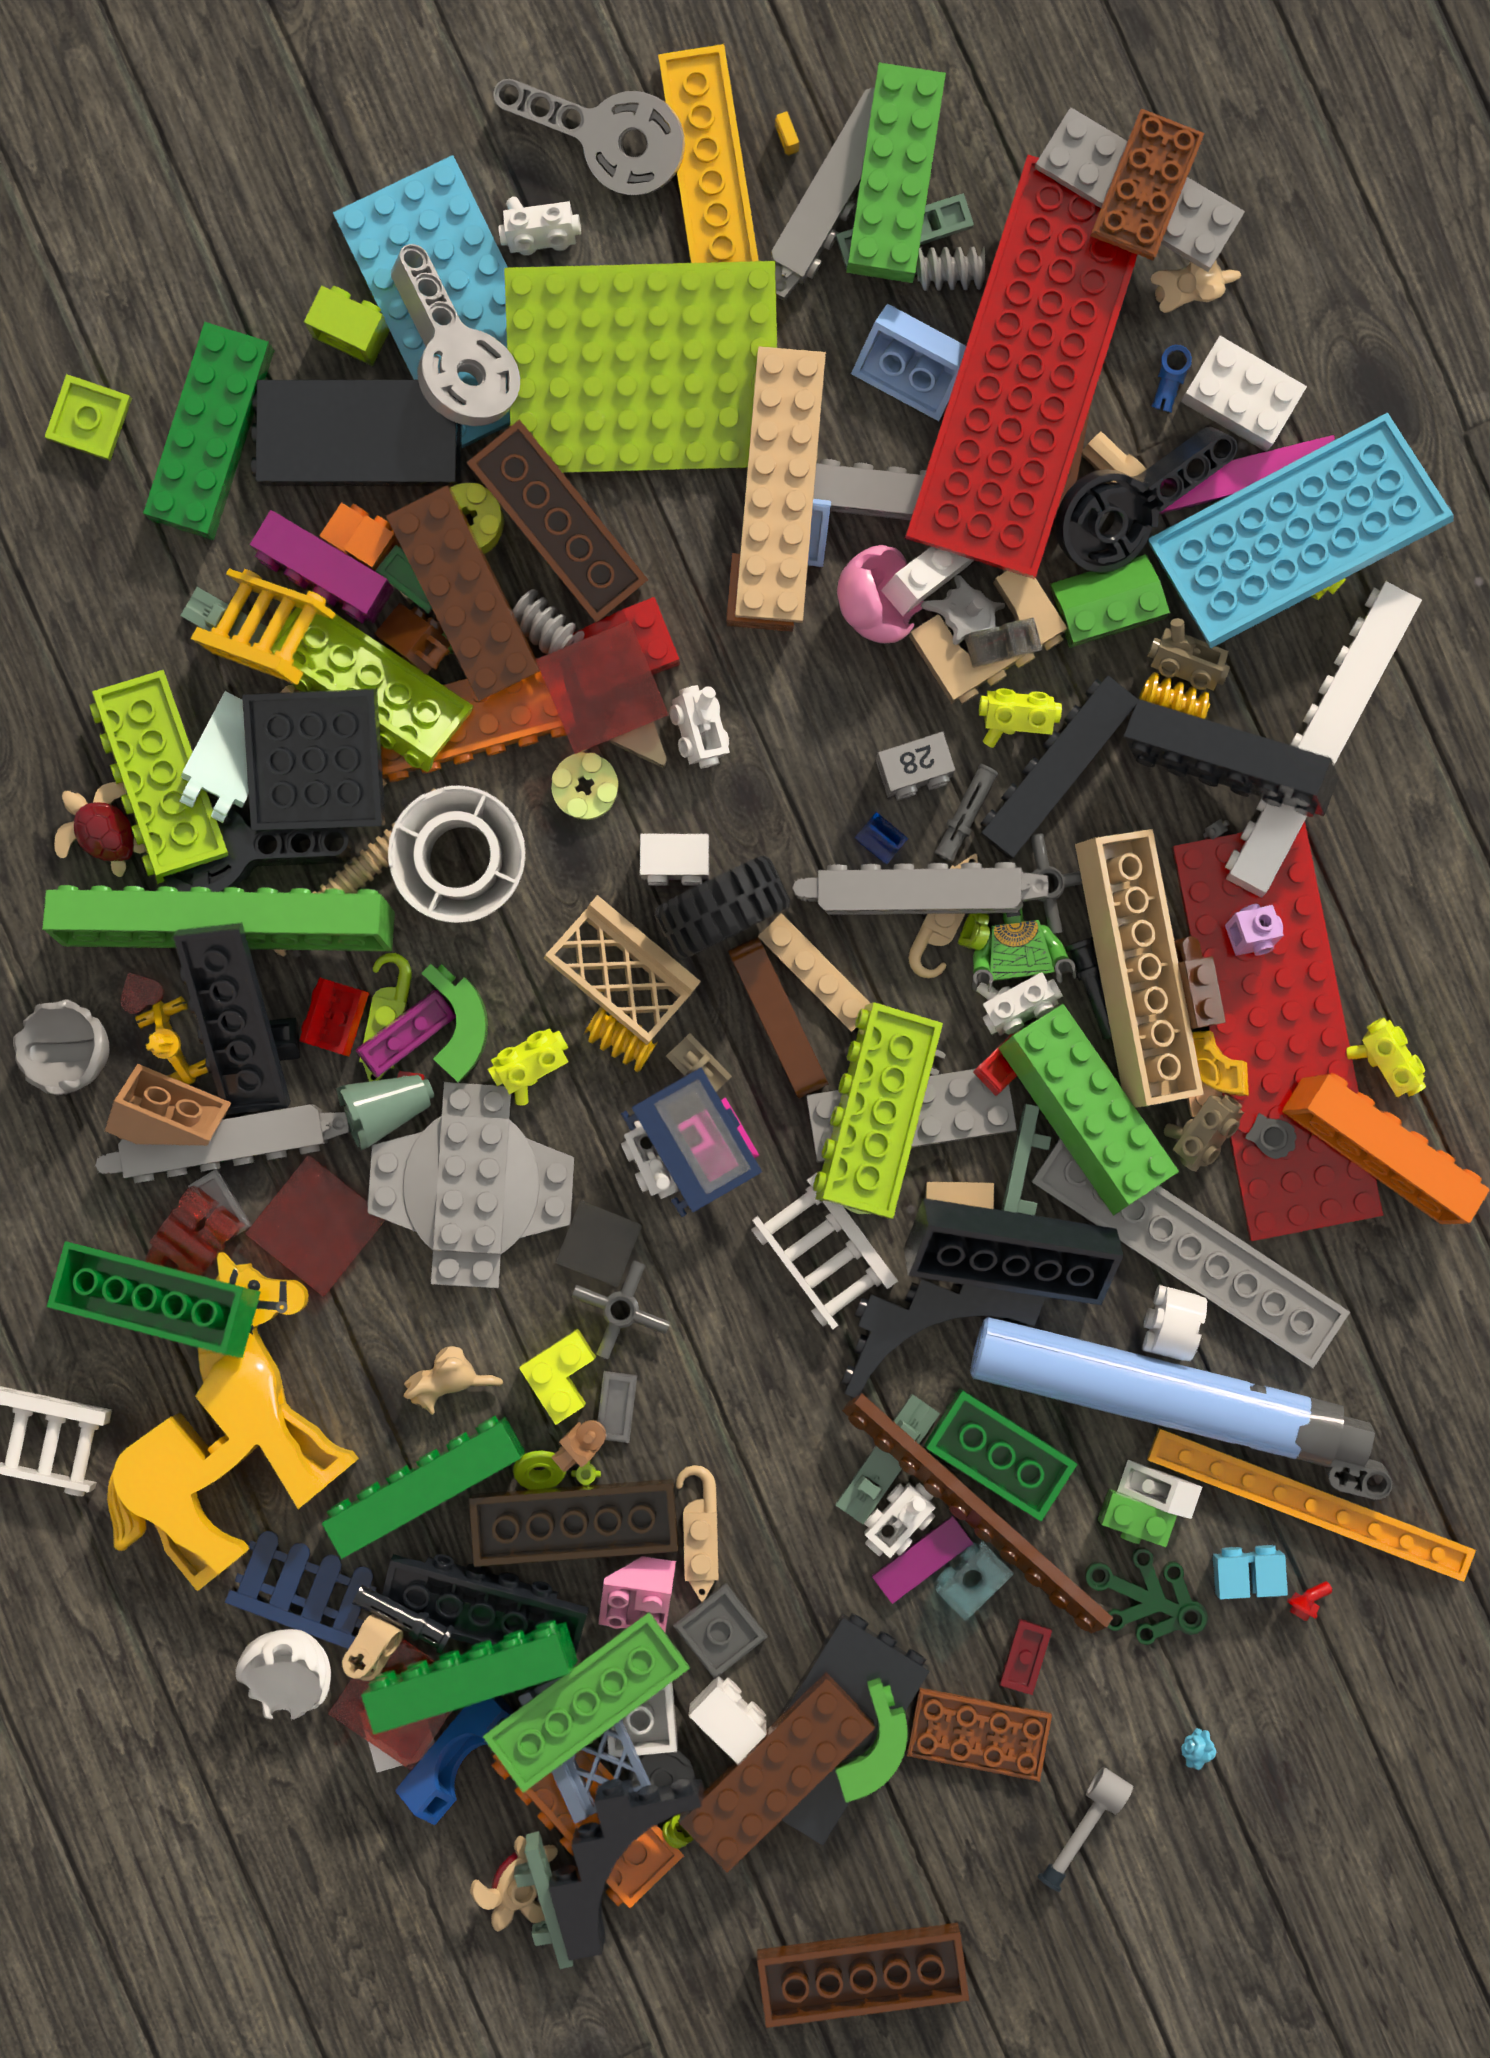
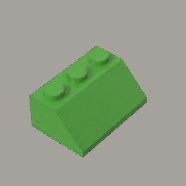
M1146 554L1135 557L1130 563L1114 571H1090L1050 584L1059 616L1067 627L1065 636L1069 648L1163 620L1170 613L1161 582Z

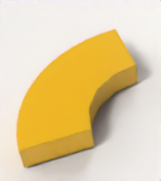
M1192 1032L1201 1081L1225 1094L1249 1096L1247 1062L1232 1060L1224 1056L1216 1045L1213 1032Z

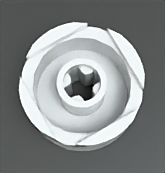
M1158 1285L1154 1296L1155 1309L1148 1308L1144 1320V1328H1148L1149 1331L1146 1332L1142 1350L1181 1361H1191L1200 1343L1201 1335L1198 1332L1200 1323H1205L1207 1299L1193 1293Z

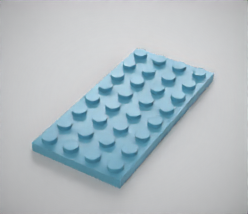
M453 155L333 212L378 307L381 308V313L385 317L389 330L414 380H418V364L426 346L391 277V269L405 245L415 244L427 252L461 322L469 328L491 335L507 348L504 268L508 267ZM435 354V355L439 356L438 371H439V373H440V358H441V356L438 355V354ZM457 373L464 383L478 386L476 378L470 373ZM506 376V394H507L508 379H507V376ZM510 409L501 419L488 425L468 426L462 424V448L509 426Z
M1387 412L1150 537L1148 542L1209 647L1212 648L1453 522L1454 517Z

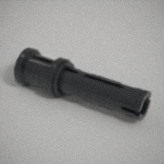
M1093 937L1067 945L1065 949L1066 952L1071 953L1077 970L1076 978L1079 981H1083L1102 1035V1040L1112 1038L1108 1026L1109 1019L1097 957L1092 945L1094 941Z
M363 1584L352 1603L408 1632L411 1640L416 1641L419 1639L436 1648V1653L440 1655L455 1628L451 1625L446 1627L430 1619L429 1614L426 1612L418 1614Z

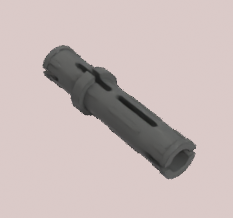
M979 764L978 770L965 792L956 813L946 823L948 828L937 850L934 852L935 855L948 862H954V858L965 837H969L972 832L970 827L984 803L995 778L998 776L997 771L986 765ZM980 787V789H979V791H978V793H977V795H976V797H975L973 803L971 804V802H972V800H973V798H974V796H975V794H976L978 788Z

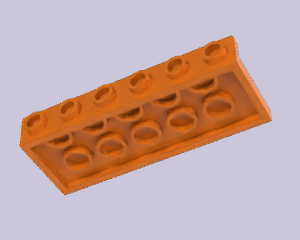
M549 656L537 659L542 671L481 701H478L468 679L443 685L473 705L471 714L435 757L429 772L411 766L402 755L393 749L389 750L381 746L383 779L389 778L390 782H397L409 778L408 772L421 769L423 774L440 770L442 768L441 763L454 760L455 765L463 764L474 760L473 755L486 751L487 756H492L505 752V746L518 743L519 747H525L538 743V737L551 734L552 738H558L570 734V728L577 726L559 662H553Z
M580 1750L576 1755L575 1761L579 1768L591 1772L595 1756ZM493 1752L491 1756L495 1762L491 1766L506 1780L511 1775ZM599 1762L595 1774L608 1780L613 1779L612 1774ZM552 1772L524 1793L519 1786L514 1790L527 1806L531 1802L541 1811L537 1817L550 1831L555 1827L563 1835L559 1842L572 1856H574L571 1844L575 1828H579L589 1822L600 1824L597 1813L574 1823ZM583 1777L585 1783H587L588 1778ZM596 1781L592 1782L589 1790L593 1801L595 1800L598 1785H602ZM654 1825L633 1841L617 1860L606 1881L609 1888L605 1893L618 1907L624 1903L625 1906L631 1908L684 1855L679 1849L671 1847L665 1841L663 1831L657 1825Z

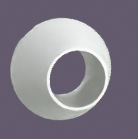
M447 786L421 795L402 812L390 836L388 861L397 889L411 906L436 920L462 923L474 921L493 913L511 897L523 874L525 844L516 819L508 808L494 796L472 787ZM458 827L474 828L485 834L490 845L491 857L486 872L477 882L467 887L450 888L439 884L430 866V855L433 845L448 830Z

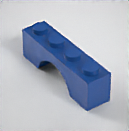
M501 1696L465 1706L395 1791L415 1816L436 1825L457 1800L455 1778L460 1764L472 1750L488 1744L483 1738L484 1734L514 1713L513 1709Z

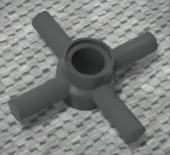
M1043 833L1032 835L1030 838L1037 868L1032 874L1049 876L1054 882V889L1051 893H1048V898L1036 900L1044 904L1047 924L1052 933H1062L1063 930L1056 899L1062 895L1065 887L1082 884L1080 871L1061 874L1058 869L1051 867Z
M633 1260L622 1290L612 1293L608 1297L576 1285L572 1298L602 1309L604 1318L608 1322L596 1355L609 1359L620 1329L628 1327L634 1322L666 1334L670 1322L639 1310V1304L634 1297L646 1266L645 1264ZM618 1300L627 1302L631 1309L630 1315L624 1319L616 1318L611 1310L614 1302Z

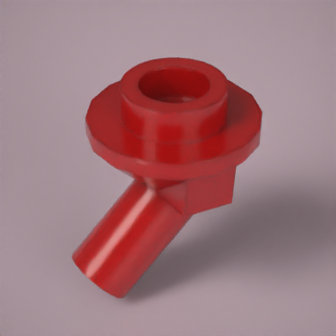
M1325 1581L1306 1590L1302 1595L1295 1592L1292 1598L1286 1601L1292 1605L1289 1612L1306 1622L1310 1616L1317 1619V1612L1320 1606L1314 1602L1331 1594V1585Z

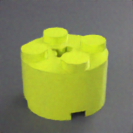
M461 483L452 486L451 489L464 515L471 514L474 517V524L470 527L483 553L489 552L499 541L504 527V517L498 501L487 488L478 483Z

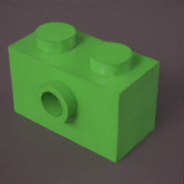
M1108 1488L1098 1521L1103 1526L1122 1532L1120 1537L1127 1541L1140 1544L1141 1539L1166 1547L1177 1515L1167 1513Z

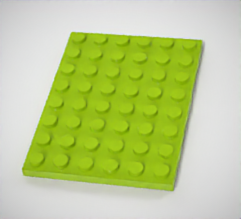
M775 261L504 268L507 349L515 359L520 373L519 393L510 408V426L520 419L562 473L748 467L758 346L777 348Z

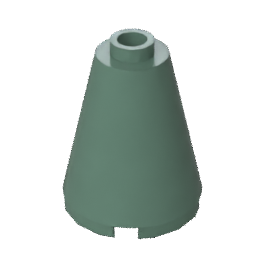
M419 1075L347 1084L336 1088L340 1107L344 1106V1111L350 1125L351 1136L357 1147H360V1150L370 1147L430 1107V1099L434 1098V1092L429 1080H422Z

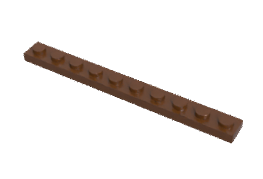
M860 1394L847 1403L842 1412L848 1416L850 1423L854 1427L864 1430L874 1439V1444L880 1450L890 1453L899 1461V1466L902 1470L918 1478L924 1484V1488L929 1494L945 1502L949 1506L950 1512L973 1527L975 1534L981 1540L992 1544L999 1551V1555L1003 1560L1015 1565L1024 1573L1025 1579L1030 1584L1040 1587L1047 1593L1050 1601L1056 1607L1066 1610L1075 1618L1074 1621L1078 1627L1091 1634L1107 1628L1113 1619L1108 1612L866 1396Z

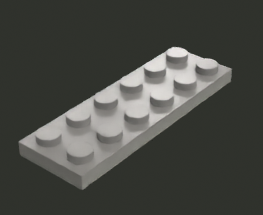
M1070 107L1034 168L1102 208L1128 141ZM1187 177L1161 244L1209 272L1245 211Z
M975 1069L929 1076L911 1148L1016 1132L1009 1085L995 1096L973 1073ZM838 1090L806 1096L817 1163L825 1161L821 1156L826 1139L831 1138L834 1127L830 1125V1118L834 1107L839 1106L842 1093H839Z

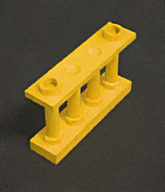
M229 568L226 575L240 584L217 627H212L211 631L197 627L191 639L212 654L297 685L303 672L292 665L294 662L292 657L315 614L333 619L336 613L325 606L327 601L325 598L312 591H308L307 595L264 581L259 575L248 569H244L241 573ZM250 593H258L259 596L238 635H233L232 639H230L228 634ZM272 599L281 601L259 643H254L253 647H251L249 642ZM293 607L301 608L302 611L281 650H276L273 655L271 648Z

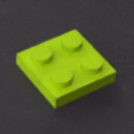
M66 374L45 438L110 461L132 398L130 395Z

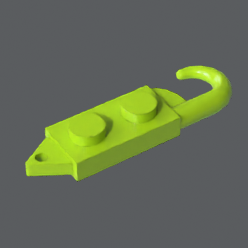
M386 953L380 956L374 963V973H377L385 963L391 962L396 964L399 968V976L396 987H385L375 992L372 998L363 1044L406 1011L412 979V968L408 960L402 955ZM360 1057L359 1062L363 1063L369 1081L380 1080L387 1072L385 1071L376 1080H372L371 1071Z

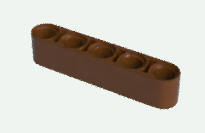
M757 936L728 950L731 960L798 1099L829 1085L759 937Z

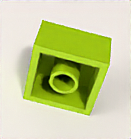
M321 285L304 321L312 338L373 366L390 331L385 317L380 313L381 308L366 300H363L361 304L349 299L351 295L339 287L332 286L330 290Z

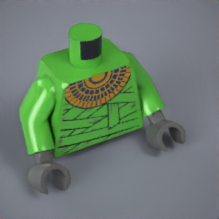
M1022 908L1017 913H1003L1004 924L991 926L986 945L981 950H975L973 954L974 975L971 987L973 991H976L977 983L980 982L987 984L988 992H990L993 981L1035 976L1041 972L1043 974L1054 973V967L1056 980L1059 983L1063 982L1061 973L1064 971L1071 972L1073 979L1076 978L1075 964L1068 958L1061 941L1052 933L1048 926L1040 925L1039 920L1024 922Z

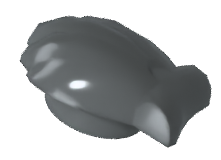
M1259 1113L1245 1139L1255 1142L1258 1148L1268 1157L1279 1159L1280 1157H1286L1288 1152L1295 1149L1294 1141L1296 1140V1134L1293 1126L1278 1119H1268Z

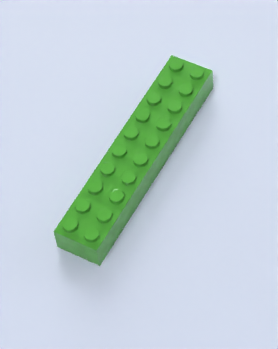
M61 885L58 886V890H46L43 930L59 944L68 947L176 948L173 938L176 930L242 923L249 949L392 951L395 912L384 897L378 894V891L371 889H360L358 894H345V891L340 889H325L324 893H311L308 889L294 888L291 889V893H278L276 889L259 888L257 892H244L241 888L228 887L224 888V892H211L209 888L192 887L190 892H183L166 886L158 887L157 891H145L144 888L137 886H126L124 891H112L110 887L92 886L91 890H79L75 886Z

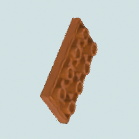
M1141 108L1090 236L1154 261L1205 133Z
M919 1688L907 1756L1040 1782L1052 1713Z

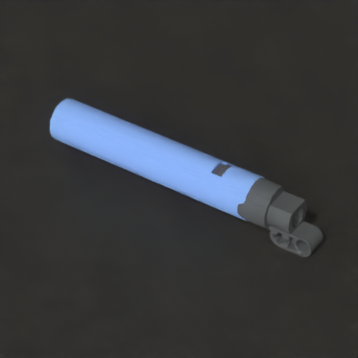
M986 1317L980 1327L970 1371L973 1379L1324 1466L1331 1485L1342 1492L1380 1500L1387 1497L1392 1490L1393 1483L1386 1467L1378 1461L1369 1459L1375 1436L1371 1423L1344 1416V1406L1268 1386H1260L1248 1381L992 1317ZM1344 1467H1347L1349 1472H1342ZM1336 1472H1342L1341 1477L1337 1476ZM1372 1475L1383 1476L1382 1481L1378 1485L1370 1486L1367 1484L1368 1479Z

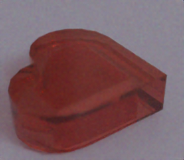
M128 973L121 995L120 1003L122 1008L131 1014L142 1013L147 1005L156 1004L163 999V986L156 980Z

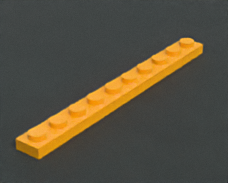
M1161 1428L1157 1430L1147 1460L1463 1582L1476 1552L1473 1548Z

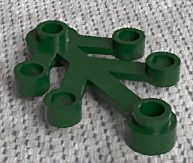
M1137 1548L1132 1554V1561L1140 1569L1147 1590L1113 1575L1111 1569L1103 1562H1094L1085 1571V1580L1092 1589L1102 1591L1110 1588L1141 1602L1121 1611L1118 1609L1109 1610L1108 1613L1111 1616L1113 1614L1121 1616V1622L1116 1626L1109 1623L1107 1626L1113 1631L1121 1630L1125 1624L1159 1611L1172 1616L1154 1625L1141 1623L1136 1627L1135 1636L1144 1645H1149L1156 1638L1176 1630L1189 1635L1197 1634L1207 1624L1208 1614L1202 1604L1192 1601L1183 1579V1567L1175 1561H1170L1164 1565L1162 1571L1165 1579L1172 1583L1177 1604L1165 1598L1152 1565L1153 1555L1146 1548ZM1142 1552L1147 1553L1149 1556L1145 1564L1137 1562V1556ZM1173 1566L1178 1567V1576L1175 1578L1168 1577V1569ZM1097 1569L1104 1571V1577L1100 1581H1095L1092 1578V1573ZM1188 1611L1196 1613V1619L1191 1623L1186 1622L1184 1619ZM1149 1628L1152 1631L1151 1637L1146 1640L1141 1639V1630Z

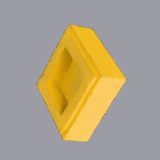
M788 112L776 115L775 128L785 154L789 156L799 152V140Z

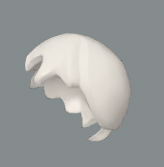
M277 1630L259 1636L247 1645L236 1667V1679L250 1688L249 1698L262 1702L263 1715L267 1719H274L271 1714L277 1710L289 1711L291 1713V1720L301 1717L307 1711L317 1708L324 1702L330 1687V1663L324 1649L311 1635L301 1630Z

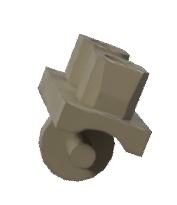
M690 1033L666 1055L684 1076L702 1067L716 1092L732 1077Z

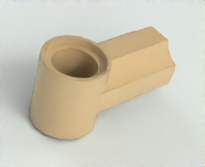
M1099 432L1082 451V456L1097 470H1117L1129 476H1137L1146 470L1135 457L1129 454L1125 455L1102 432Z

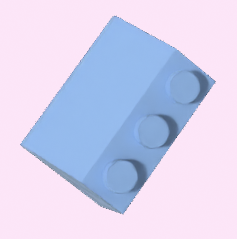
M887 304L876 319L851 374L939 421L948 405L966 346Z

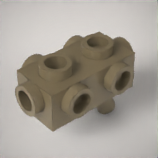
M1173 619L1170 622L1171 629L1166 627L1161 639H1153L1147 656L1153 658L1151 667L1158 669L1163 676L1182 678L1189 681L1194 688L1199 690L1208 688L1214 691L1217 683L1220 685L1224 684L1230 666L1225 665L1228 651L1216 646L1210 648L1208 643L1185 635L1184 621L1182 619Z
M1229 1095L1209 1096L1195 1118L1190 1119L1184 1125V1128L1170 1123L1165 1126L1164 1135L1179 1140L1173 1150L1181 1156L1180 1162L1192 1171H1197L1200 1166L1210 1165L1218 1158L1221 1152V1145L1226 1138L1231 1137L1237 1131L1240 1125V1118L1244 1114L1240 1110L1242 1105L1236 1099Z

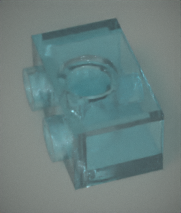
M984 1541L979 1545L975 1542L970 1545L960 1556L963 1561L954 1569L949 1566L936 1579L939 1583L935 1587L937 1593L965 1621L1014 1574L1009 1566ZM970 1570H976L981 1573L980 1582L972 1587L963 1583L964 1574Z

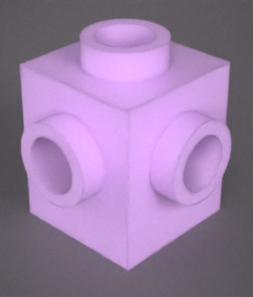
M1259 904L1246 906L1240 912H1236L1225 925L1235 956L1252 952L1257 956L1267 954L1275 949L1276 943L1284 936L1282 920L1276 915L1273 905L1260 907Z

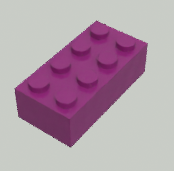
M272 510L269 511L250 543L251 547L257 552L254 557L260 560L262 565L276 573L281 568L285 571L283 574L288 577L289 581L306 590L308 585L313 587V592L325 598L327 604L334 607L338 602L343 605L342 609L346 611L345 614L361 624L364 623L365 619L374 624L394 591V588L385 577Z

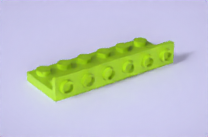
M296 607L287 618L271 648L273 655L276 650H281L302 611L301 608ZM315 614L292 657L294 659L292 665L303 672L297 685L293 684L300 692L377 689L381 746L389 750L393 749L402 755L408 764L415 768H421L426 772H429L432 768L435 757L471 714L473 709L472 704L424 674L418 668L337 614H335L333 619Z
M164 670L92 691L95 703L89 704L95 724L102 722L105 733L100 734V739L105 753L112 752L115 764L110 765L116 784L123 783L126 794L121 795V800L126 814L133 813L137 824L131 826L137 845L144 844L147 855L143 856L142 860L147 875H155L157 884L164 882V876L227 857L228 851L217 820L211 817L213 809L206 790L201 789L193 807L180 802L188 784V781L180 777L193 752Z
M875 1002L865 1005L864 1009L861 1008L855 1022V1028L859 1029L856 1041L851 1042L847 1052V1060L850 1061L847 1074L844 1073L842 1075L838 1092L842 1093L839 1106L834 1107L830 1118V1125L834 1127L831 1138L826 1139L821 1156L825 1159L822 1172L818 1171L813 1184V1191H817L815 1200L828 1201L893 1219L943 1023Z

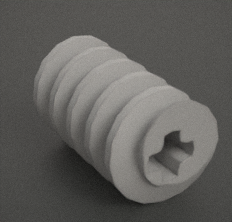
M948 247L942 249L940 257L937 256L934 248H929L925 258L921 248H919L917 281L921 282L924 291H928L931 281H934L937 291L942 289L944 281L948 282L950 290H954L958 280L961 281L964 290H968L971 280H974L977 290H981L985 280L984 247L980 256L977 255L975 247H970L966 257L961 247H956L953 257H951Z
M531 589L522 596L512 612L524 636L529 637L533 645H539L541 652L548 654L553 662L563 661L581 645L584 639V632L579 631L572 635L576 625L572 622L563 627L567 619L566 616L560 614L554 618L557 608L550 606L545 609L548 602L545 597L535 602L538 592L535 589Z

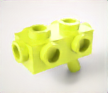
M1005 688L987 691V695L981 696L979 702V716H984L985 728L989 729L983 739V743L994 748L1003 732L1014 734L1015 731L1052 735L1054 723H1060L1062 704L1055 703L1054 697H1049L1048 694L1043 692L1018 694L1013 690Z
M1383 1017L1367 1026L1368 1032L1362 1040L1365 1045L1347 1047L1348 1059L1368 1058V1062L1372 1067H1379L1396 1097L1405 1093L1410 1097L1426 1087L1423 1082L1425 1068L1417 1055H1411L1406 1047L1408 1041L1404 1032L1399 1026L1394 1027L1391 1020L1386 1021Z
M550 1028L545 1031H538L530 1035L527 1041L515 1047H508L502 1050L497 1057L491 1059L494 1066L488 1068V1071L497 1087L504 1084L509 1094L515 1092V1104L526 1105L529 1103L528 1086H532L542 1076L568 1063L563 1052L568 1049V1046L559 1030L555 1033H552Z

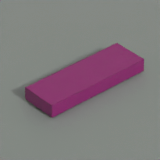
M433 990L355 1051L374 1077H379L455 1019L456 1015L439 991Z
M951 1515L907 1548L900 1556L898 1555L875 1572L872 1578L893 1604L972 1545L973 1542L953 1515Z

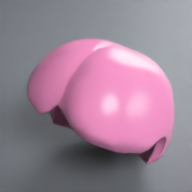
M878 545L862 551L846 565L838 580L837 596L840 610L845 620L864 638L878 643H895L902 640L914 627V623L908 624L910 618L922 610L921 603H919L902 616L881 591L898 571L908 565L903 554L896 548Z

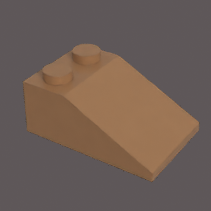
M137 1064L114 1100L105 1131L135 1144L208 1146L229 1110L231 1102Z

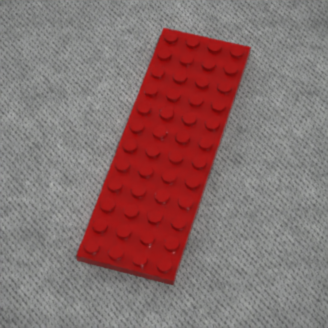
M1028 154L905 539L1035 580L1138 255L1090 236L1101 208L1035 169V164L1039 158Z
M1305 821L1268 891L1262 898L1226 879L1230 870L1225 868L1231 854L1234 850L1240 852L1246 842L1241 839L1243 833L1172 846L1189 936L1198 939L1203 958L1213 956L1226 1023L1207 1026V1029L1213 1032L1216 1045L1224 1056L1232 1060L1247 1062L1249 1096L1229 1095L1242 1105L1240 1110L1244 1112L1240 1118L1239 1128L1229 1137L1249 1241L1383 1216L1376 1178L1282 1112L1301 1079L1305 1077L1330 1075V1073H1333L1347 1081V1088L1356 1094L1359 1093L1353 1060L1347 1058V1047H1350ZM1259 904L1260 907L1273 905L1276 915L1282 920L1284 935L1274 946L1275 949L1259 956L1255 955L1254 952L1235 956L1225 927L1226 923L1236 912H1240L1246 906ZM1259 1113L1268 1119L1282 1120L1293 1126L1296 1134V1140L1294 1141L1295 1149L1288 1152L1286 1157H1280L1279 1159L1270 1158L1258 1148L1255 1142L1245 1139Z

